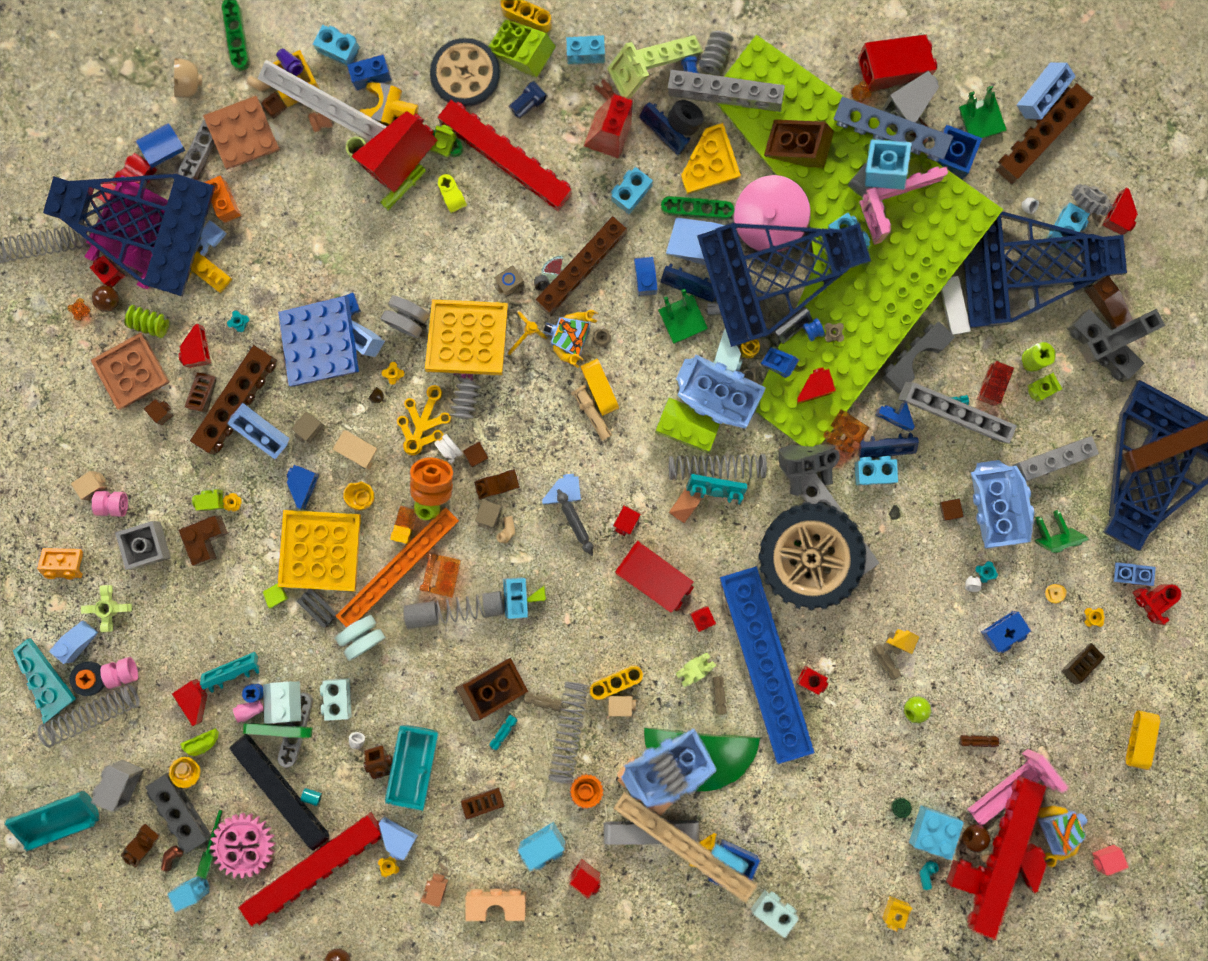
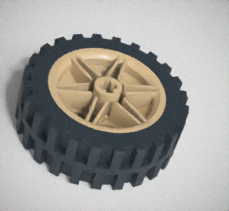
M808 502L803 505L792 506L774 519L761 540L759 560L761 562L760 571L765 576L764 581L766 585L771 586L773 589L772 593L775 596L778 594L783 598L782 601L784 603L790 602L795 604V608L798 609L807 607L809 611H814L815 608L828 609V606L833 604L836 606L841 603V600L851 596L852 591L855 588L857 589L864 574L866 546L862 533L858 530L857 524L848 517L849 515L845 512H840L834 506H826L824 503L819 502L818 504ZM819 534L820 540H814L813 535ZM797 539L801 540V546H795L794 541ZM829 547H833L835 549L834 554L828 553ZM808 554H816V561H809ZM792 558L797 559V565H791L790 560ZM825 566H828V567L831 568V572H830V573H825V572H824V567H825ZM807 571H810L812 573V577L810 579H807L805 577V573Z

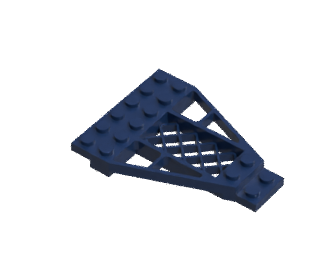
M179 174L73 181L53 176L43 214L61 219L143 285L183 297L215 186ZM174 179L167 205L162 206L143 200L147 181ZM141 182L138 193L134 197L101 187V184ZM105 193L117 196V198L109 201ZM102 195L106 203L97 207L93 199ZM124 199L136 203L128 207ZM121 200L125 209L116 213L112 205ZM91 202L94 209L88 212V208ZM143 205L155 209L147 213ZM140 206L144 215L135 219L131 210ZM109 207L113 215L104 219L100 211ZM159 212L162 221L153 225L149 216ZM97 213L101 222L92 226L87 217ZM128 213L132 221L122 225L119 216ZM116 219L119 228L111 232L106 223ZM147 219L151 227L141 231L137 223ZM103 225L107 233L96 230V228ZM135 225L138 234L129 237L125 229ZM153 230L157 239L148 244L144 235ZM122 231L126 239L115 236V234ZM87 232L122 242L119 258H116L88 236ZM141 237L144 244L134 242L133 240ZM130 245L152 252L145 279L124 264L126 252Z
M1002 211L963 261L970 328L1009 325L1105 276L1125 275L1127 273L1124 236L1103 237L1095 234H1085ZM1001 218L1027 224L1028 240L1004 243ZM1032 226L1049 231H1057L1067 236L1034 240ZM1068 243V245L1065 248L1059 245ZM1071 243L1080 249V252L1075 257L1066 250ZM1051 245L1061 252L1055 259L1046 252ZM1039 246H1048V247H1047L1045 250H1043V249L1040 248ZM1027 247H1029V248L1025 251V253H1024L1021 249H1019V248H1027ZM1032 247L1041 253L1036 261L1026 254ZM1012 249L1021 255L1016 263L1007 257ZM1062 254L1072 260L1067 267L1057 261ZM1080 254H1081V261H1079V260L1077 259ZM1042 256H1045L1052 262L1047 269L1037 263ZM1023 257L1032 264L1027 271L1018 265ZM1005 261L1012 265V268L1008 272H1006ZM1073 262L1082 268L1077 276L1068 270ZM1053 264L1062 270L1057 278L1048 271ZM1033 266L1043 272L1038 279H1035L1028 273ZM1013 268H1016L1023 274L1018 282L1008 275ZM1064 273L1071 277L1068 279H1059ZM1044 275H1047L1050 279H1052L1047 281H1039ZM1025 276L1032 281L1020 283ZM1074 286V288L1042 304L1039 303L1038 288ZM1032 289L1035 307L1011 318L1008 291Z
M733 222L697 235L731 347L769 335L851 267L871 261L860 223L842 229H820ZM736 229L765 230L770 247L753 254L744 255ZM769 230L807 232L809 235L774 246ZM809 241L805 249L797 246V244ZM811 241L822 246L817 256L807 251ZM790 247L786 255L778 252L779 250ZM792 247L803 252L798 262L788 257ZM823 248L827 261L819 257ZM771 253L767 262L759 258L760 256ZM774 253L784 258L779 268L769 263ZM805 253L815 258L811 268L800 263ZM752 259V261H751V263H750V265H749V267H748L746 261ZM755 259L765 264L761 274L750 269ZM786 259L797 264L792 274L781 269ZM817 260L827 264L823 275L813 270ZM767 265L778 270L773 280L763 276ZM798 266L809 271L804 281L794 276ZM828 268H830L831 274L825 275ZM749 272L759 276L754 286ZM779 272L790 277L785 287L774 282ZM811 272L820 276L819 278L806 281ZM761 278L771 283L766 293L756 288ZM792 278L801 282L787 288ZM824 282V285L795 309L792 308L789 292ZM773 284L782 288V290L769 293ZM755 291L763 294V296L757 297ZM778 295H784L790 313L771 329H767L759 302Z
M1138 380L1119 414L1109 516L1111 518L1103 533L1136 551L1141 550L1148 535L1164 519L1208 484V476L1199 484L1184 477L1195 456L1208 462V442L1184 451L1183 459L1177 460L1176 455L1170 457L1172 462L1164 464L1162 460L1155 467L1147 466L1144 470H1137L1131 473L1128 470L1119 487L1123 450L1126 452L1134 450L1123 444L1126 418L1148 430V435L1142 446L1208 420V417ZM1173 464L1175 475L1168 477L1165 466ZM1160 468L1163 479L1155 481L1152 470ZM1147 471L1150 482L1142 484L1139 473ZM1135 478L1137 486L1129 488ZM1164 481L1166 492L1159 494L1156 483ZM1181 482L1192 487L1187 494L1168 508ZM1151 485L1154 495L1146 497L1143 487ZM1138 488L1141 499L1133 501L1130 490ZM1155 498L1157 503L1156 509H1149L1148 499ZM1142 501L1144 509L1135 505L1134 503Z

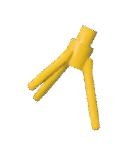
M520 311L517 314L526 323L525 333L508 351V355H511L528 335L538 334L543 339H547V336L538 329L537 324L530 322Z

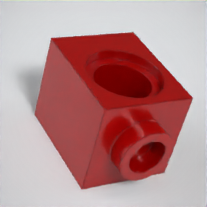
M105 255L96 258L93 261V265L89 267L106 286L114 287L125 277L124 273L115 263ZM109 267V271L104 274V269Z
M624 505L613 525L616 527L615 532L623 536L626 533L630 535L641 514Z
M708 606L689 613L698 632L716 625Z
M804 666L796 683L820 695L821 692L824 693L828 686V678ZM812 676L818 678V683L815 686H810L809 679Z

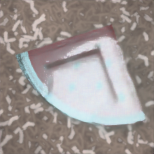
M555 256L543 265L541 272L559 275L563 256Z

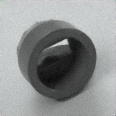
M543 274L536 276L534 279L535 289L538 291H544L550 284L547 276Z

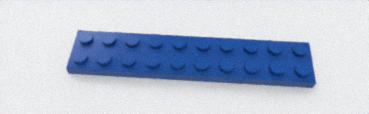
M757 566L719 577L776 763L781 764L815 753Z

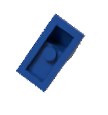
M770 347L761 364L787 378L794 370L799 359Z
M905 402L901 404L897 413H895V409L887 405L879 407L875 413L877 417L907 432L912 431L915 427L908 404Z

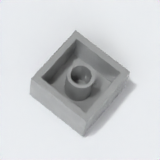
M150 521L115 532L126 570H135L171 558L161 522Z
M125 760L106 766L101 773L102 780L100 784L93 790L92 795L94 797L91 803L111 812L128 805L144 769Z

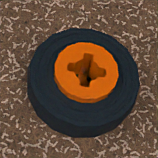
M92 661L76 665L69 677L73 691L82 696H93L99 693L105 687L101 677L102 666Z

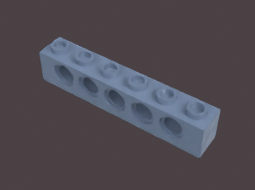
M843 96L834 116L837 126L847 129L849 125L854 127V132L865 135L866 132L874 134L872 138L884 141L885 138L890 141L907 142L904 137L908 131H913L916 134V139L913 142H909L911 143L910 152L918 155L921 152L928 154L927 158L937 162L939 158L944 159L953 138L952 135ZM855 111L861 113V119L858 122L850 120V115ZM872 118H877L880 122L876 129H871L868 126V122ZM891 124L896 125L898 128V132L893 136L888 135L886 132L887 127ZM932 138L935 142L934 147L926 149L923 146L924 139Z

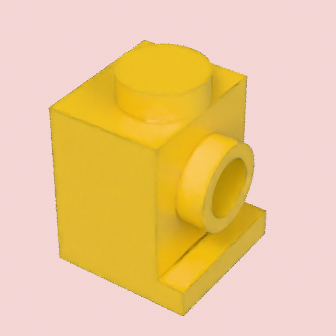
M889 896L882 919L887 923V927L892 930L904 929L912 907L907 902ZM900 914L899 919L896 920L895 916Z

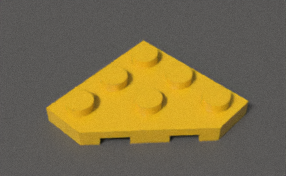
M724 123L705 128L702 137L696 145L689 162L681 174L686 195L741 177Z

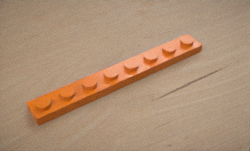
M445 507L336 617L346 628L360 620L459 520Z

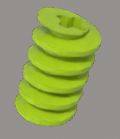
M133 304L126 312L124 324L128 328L142 331L145 334L149 333L152 336L156 335L158 338H163L166 335L170 322L169 319L164 320V314H159L157 318V312L153 311L150 315L149 309L143 312V308L138 307L136 310V306Z
M1046 342L1038 343L1025 350L1022 354L1023 367L1029 372L1038 371L1055 362V350L1052 345Z

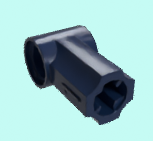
M532 81L525 87L523 94L509 105V108L517 118L521 119L532 108L540 106L547 99L548 95L535 81Z

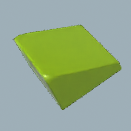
M278 583L263 591L269 609L289 599L283 587H277Z
M545 585L529 596L527 603L546 601Z

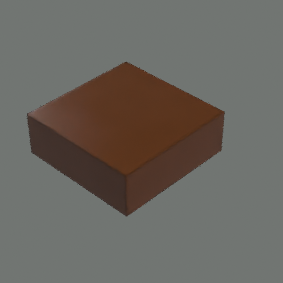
M273 92L260 102L272 119L288 108L276 92Z
M480 442L463 450L472 468L489 459Z
M960 498L939 502L943 521L964 517Z

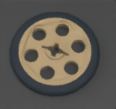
M473 38L454 39L443 45L434 55L430 65L431 84L435 92L448 103L452 100L455 103L460 102L465 107L477 105L489 98L497 88L500 80L499 61L492 52V49L482 41ZM477 52L479 57L476 60H470L469 54ZM452 53H459L460 59L452 61L450 56ZM482 67L489 69L488 74L485 76L478 73ZM467 68L469 74H464L463 76L460 70L465 71ZM444 69L452 71L449 77H443L441 72ZM474 83L480 85V89L477 92L470 90V86ZM455 84H459L462 87L458 93L451 91L452 86Z

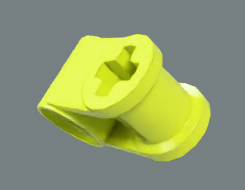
M449 174L441 175L438 179V187L450 214L468 206L453 177ZM445 182L449 183V188H446L444 184Z

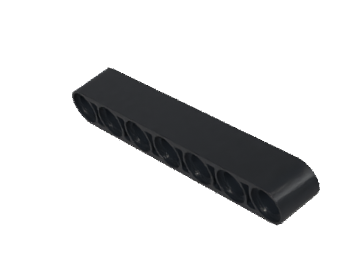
M244 734L230 746L232 754L311 850L315 851L330 838L325 827L308 806L300 801L299 795L248 734Z

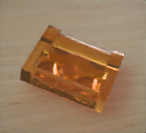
M428 552L423 584H420L419 590L453 598L462 560ZM436 560L441 561L435 587H431L430 583Z

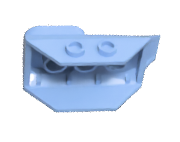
M695 355L692 359H685L676 378L680 389L677 396L694 408L696 413L703 416L705 414L711 416L712 420L719 424L725 423L745 429L749 425L766 387L745 378V375L739 371L734 370L732 372L727 369L726 365L720 362L715 364L699 355Z
M1000 460L977 463L975 471L971 472L975 493L973 494V502L978 509L976 518L977 523L980 525L984 547L995 548L1031 542L1035 513L1033 506L1030 505V488L1027 486L1018 467L1007 466Z
M694 728L673 740L671 738L664 740L660 743V747L656 749L653 747L643 752V756L624 765L625 772L621 778L633 798L642 800L646 807L665 804L668 801L673 803L685 792L687 794L694 792L698 788L697 786L716 771L707 749ZM668 750V753H672L674 756L672 760L677 761L676 767H680V774H683L685 777L684 781L688 782L686 789L673 796H670L671 792L664 793L663 790L667 785H660L663 777L656 778V775L660 772L659 770H652L656 764L648 763L651 759Z

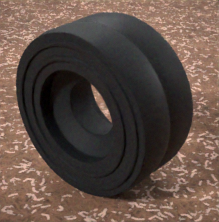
M688 100L677 101L668 113V122L671 127L678 133L686 136L694 135L704 121L701 109Z

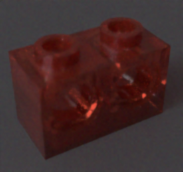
M998 361L989 364L977 400L992 406L1001 404L1014 367Z

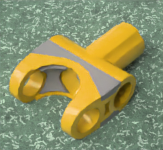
M367 83L366 90L379 97V102L374 108L360 109L359 112L386 127L394 121L395 117L398 118L406 111L412 115L418 114V105L400 101L401 89L384 83Z

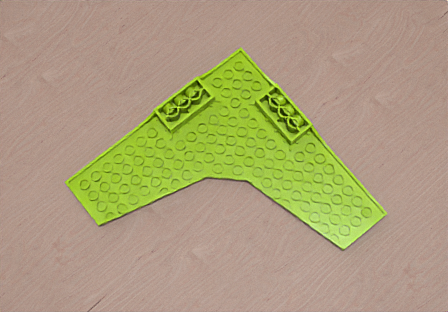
M756 34L724 77L785 85L781 112L722 103L716 104L743 134L747 142L753 146L754 150L777 176L789 178L802 188L810 203V228L828 229V225L849 213L851 217L855 216L860 223L862 232L865 231L870 238L868 253L871 261L851 267L805 305L812 319L818 318L825 336L826 330L824 327L827 323L832 325L842 323L844 325L842 330L843 341L827 342L825 336H818L814 341L810 342L804 328H802L784 344L780 343L778 350L799 359L790 376L784 378L769 369L762 384L766 388L755 412L800 446L813 447L822 444L1003 209L948 170L947 175L940 182L881 200L884 205V216L888 218L891 229L881 243L874 245L859 203L863 198L848 187L852 178L868 161L871 140H876L872 138L874 134L866 132L865 135L854 132L855 128L849 125L847 129L837 126L834 116L843 95ZM855 111L850 115L852 122H858L861 119L860 112ZM875 118L870 119L868 122V126L871 129H876L880 124ZM773 121L826 122L834 131L824 168L806 167L765 157L764 153ZM887 127L886 132L888 135L893 136L896 134ZM910 152L906 180L910 179L909 177L913 174L921 173L922 175L928 173V170L934 167H939V169L944 167L938 162L927 158L928 155L923 152L920 155ZM846 224L839 226L840 229L848 227ZM811 241L813 254L817 256L822 246ZM823 248L819 257L827 261ZM817 260L813 270L823 275L827 264ZM828 268L825 275L831 274L830 268ZM811 272L808 281L819 278L820 276ZM824 282L806 286L796 307L820 289ZM824 367V370L830 369L836 392L797 404V398L810 374H813V370Z

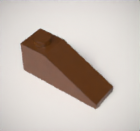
M1109 276L1098 280L1085 290L1086 294L1113 329L1133 320L1119 288Z

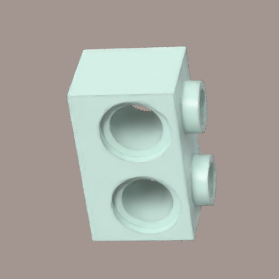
M350 678L323 681V684L320 685V695L323 696L324 702L321 705V715L324 716V721L351 718ZM333 684L337 685L339 688V693L337 695L331 692V686ZM333 704H336V705L339 706V708H340L339 714L333 713V711H332V705H333Z
M764 890L752 906V913L785 938L799 919L795 913L797 910L788 903L784 905L780 902L781 898L773 891L769 893ZM767 902L773 903L772 908L769 910L763 909L764 904ZM783 914L789 916L785 922L779 921L780 916Z

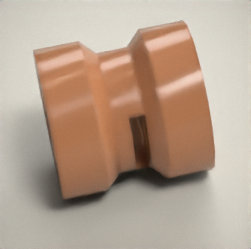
M320 113L308 114L314 132L321 131V127H333L331 119Z

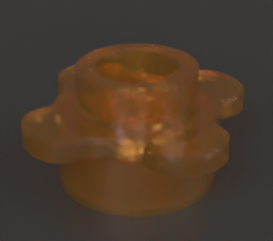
M861 81L859 85H855L851 89L853 99L859 103H863L866 98H870L872 95L865 81Z
M78 298L74 304L68 306V311L72 312L75 320L80 321L91 312V308L84 303V299Z

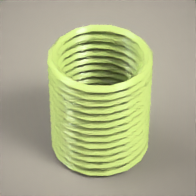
M360 137L350 138L345 147L346 152L355 163L357 162L352 158V151L354 148L366 144Z

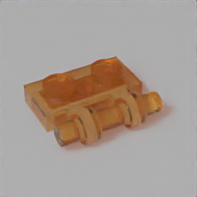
M841 409L830 425L835 428L834 432L826 431L823 437L827 439L828 443L837 445L838 449L842 452L852 453L854 451L852 446L854 441L860 444L870 427ZM843 434L846 435L844 440L841 439Z

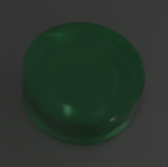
M898 797L892 801L891 810L895 816L906 818L911 814L912 806L907 799Z

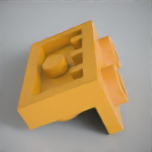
M43 548L37 569L47 579L65 578L73 580L75 578H82L83 574L79 568L84 552L81 549Z

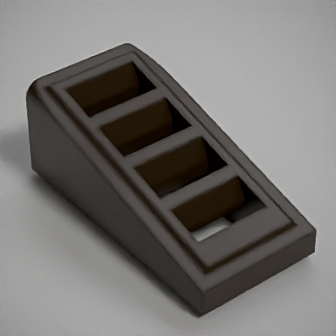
M1090 643L1061 671L1073 684H1080L1101 663L1105 656ZM1088 652H1090L1096 659L1093 660L1088 655Z

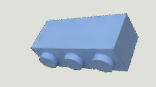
M1049 63L1016 106L1025 119H1042L1076 76L1068 63Z
M243 403L227 423L274 459L284 450L289 441L286 435Z

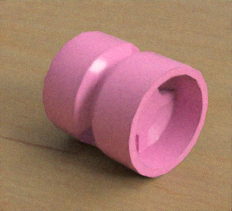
M96 491L92 497V511L95 516H108L110 514L111 516L123 517L127 513L128 497L125 492H113V494H110L108 491Z
M131 657L118 660L117 663L111 662L102 665V681L108 689L121 686L122 683L128 684L137 681L138 669L135 661Z

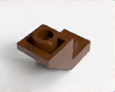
M515 469L474 481L479 500L520 488Z
M144 824L139 829L136 837L124 848L121 854L123 861L136 868L154 847L160 836L148 825Z

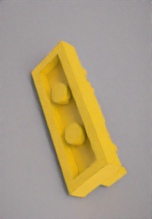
M196 251L191 271L219 293H222L232 278Z

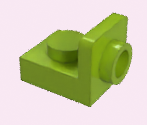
M436 125L435 138L438 141L430 151L449 158L456 135L452 128L446 125H442V127Z

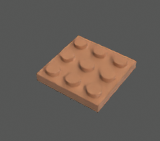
M257 96L203 115L226 170L280 150Z
M141 332L91 359L117 410H122L170 383L146 337Z

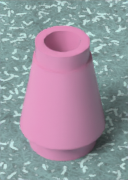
M261 700L238 704L237 707L233 708L234 716L238 723H244L264 711Z

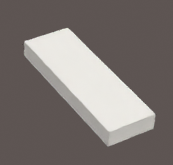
M959 276L951 277L941 290L949 331L953 335L968 333L971 330Z

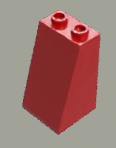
M927 34L864 43L857 59L867 93L910 83L927 71L934 75L937 70V60L933 58L932 43L928 40Z
M613 94L596 111L584 147L619 159L632 125L633 100Z
M406 111L355 152L352 158L375 180L395 193L438 140L432 135L434 131L426 124H423L424 120L418 114L412 115Z
M638 540L615 571L617 575L670 613L673 610L676 612L683 604L681 601L683 596H688L694 588L692 586L693 580Z

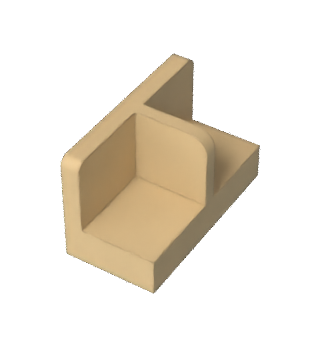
M344 430L333 450L362 467L370 469L373 464L370 461L375 455L377 448Z

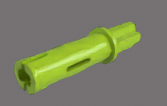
M419 163L395 193L390 191L380 203L389 211L412 186H415V182L426 172V169Z

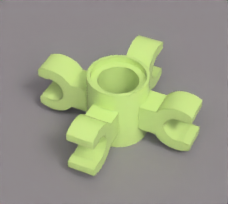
M104 585L100 586L99 589L101 601H98L95 605L81 606V614L95 613L98 617H101L100 632H111L114 628L112 617L118 612L132 611V604H118L112 600L113 586ZM105 604L109 606L108 613L104 611Z
M708 653L693 658L683 666L684 668H681L676 673L678 678L682 676L685 678L681 682L684 687L701 680L709 671L716 667L713 661L707 662V659L711 657Z

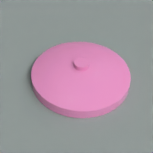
M776 175L765 176L750 183L740 194L734 210L735 223L808 228L811 218L810 203L802 188L789 178ZM737 228V232L742 240L753 249L762 251L770 247L765 230ZM769 230L774 246L802 238L806 233ZM790 247L785 248V249H782V250H779L778 252L786 251V250H788Z

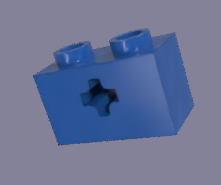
M384 54L347 64L356 91L366 88L369 82L385 83L392 81Z
M1011 611L981 631L992 650L1001 653L1011 649V644L1016 641L1021 642L1028 637L1027 634L1031 632L1018 611ZM1006 630H1009V632L1007 633L1008 637L1004 636L1006 634Z

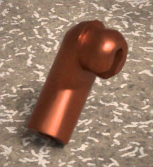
M177 845L166 850L163 854L161 870L171 871L172 861L176 857H182L184 851L177 847Z

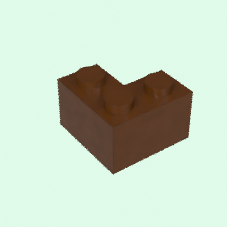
M216 515L179 529L192 566H200L217 559L211 541L228 534L222 516Z

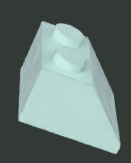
M278 682L263 685L264 724L301 721L300 682Z

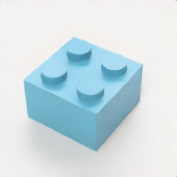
M871 140L865 186L905 190L911 143Z
M920 805L909 843L914 848L952 860L964 822L957 817Z
M553 821L522 840L518 852L530 871L534 868L539 870L546 865L547 860L551 858L555 860L563 855L562 851L565 849L566 841Z

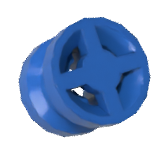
M818 318L814 319L810 324H803L810 342L814 341L818 336H825Z

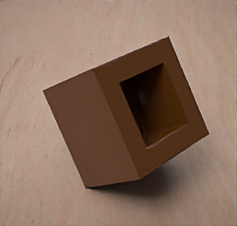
M154 399L144 408L153 421L160 425L165 424L174 416L170 411L172 408L164 400Z

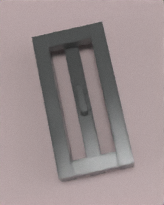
M805 306L802 307L774 331L782 344L803 328V324L813 320L809 310Z
M308 589L297 600L323 628H326L338 614L314 589ZM312 594L332 615L326 614L309 595ZM305 599L327 620L326 622L304 602Z

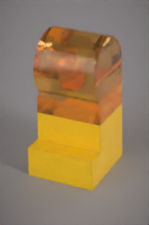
M400 506L390 540L406 544L410 543L416 518L413 508Z

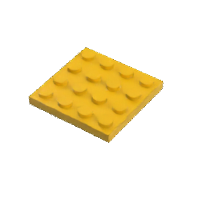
M432 299L425 371L503 375L508 303Z
M283 510L277 587L356 591L361 514Z

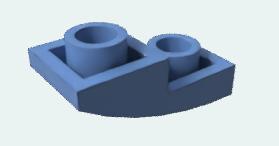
M1115 562L1114 582L1154 586L1156 567Z

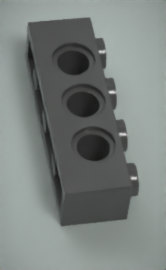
M1090 309L1083 312L1067 328L1070 331V335L1082 344L1111 331ZM1088 329L1093 332V338L1088 335ZM1127 345L1097 360L1101 366L1106 367L1111 372L1114 379L1121 382L1130 379L1145 364ZM1116 356H1117V357L1120 359V361H1121L1120 365L1117 364L1116 361H1115V357H1116Z
M169 772L145 787L147 796L157 806L158 814L164 817L168 823V830L176 836L179 847L186 854L210 838L211 833L184 790L172 783ZM164 792L170 795L169 801L164 798ZM174 809L180 811V817L175 816ZM185 825H187V826L190 827V829H191V833H190V834H188V833L185 832V830H184V826H185Z

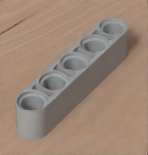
M667 820L693 840L700 842L699 821ZM631 821L604 822V844H662Z

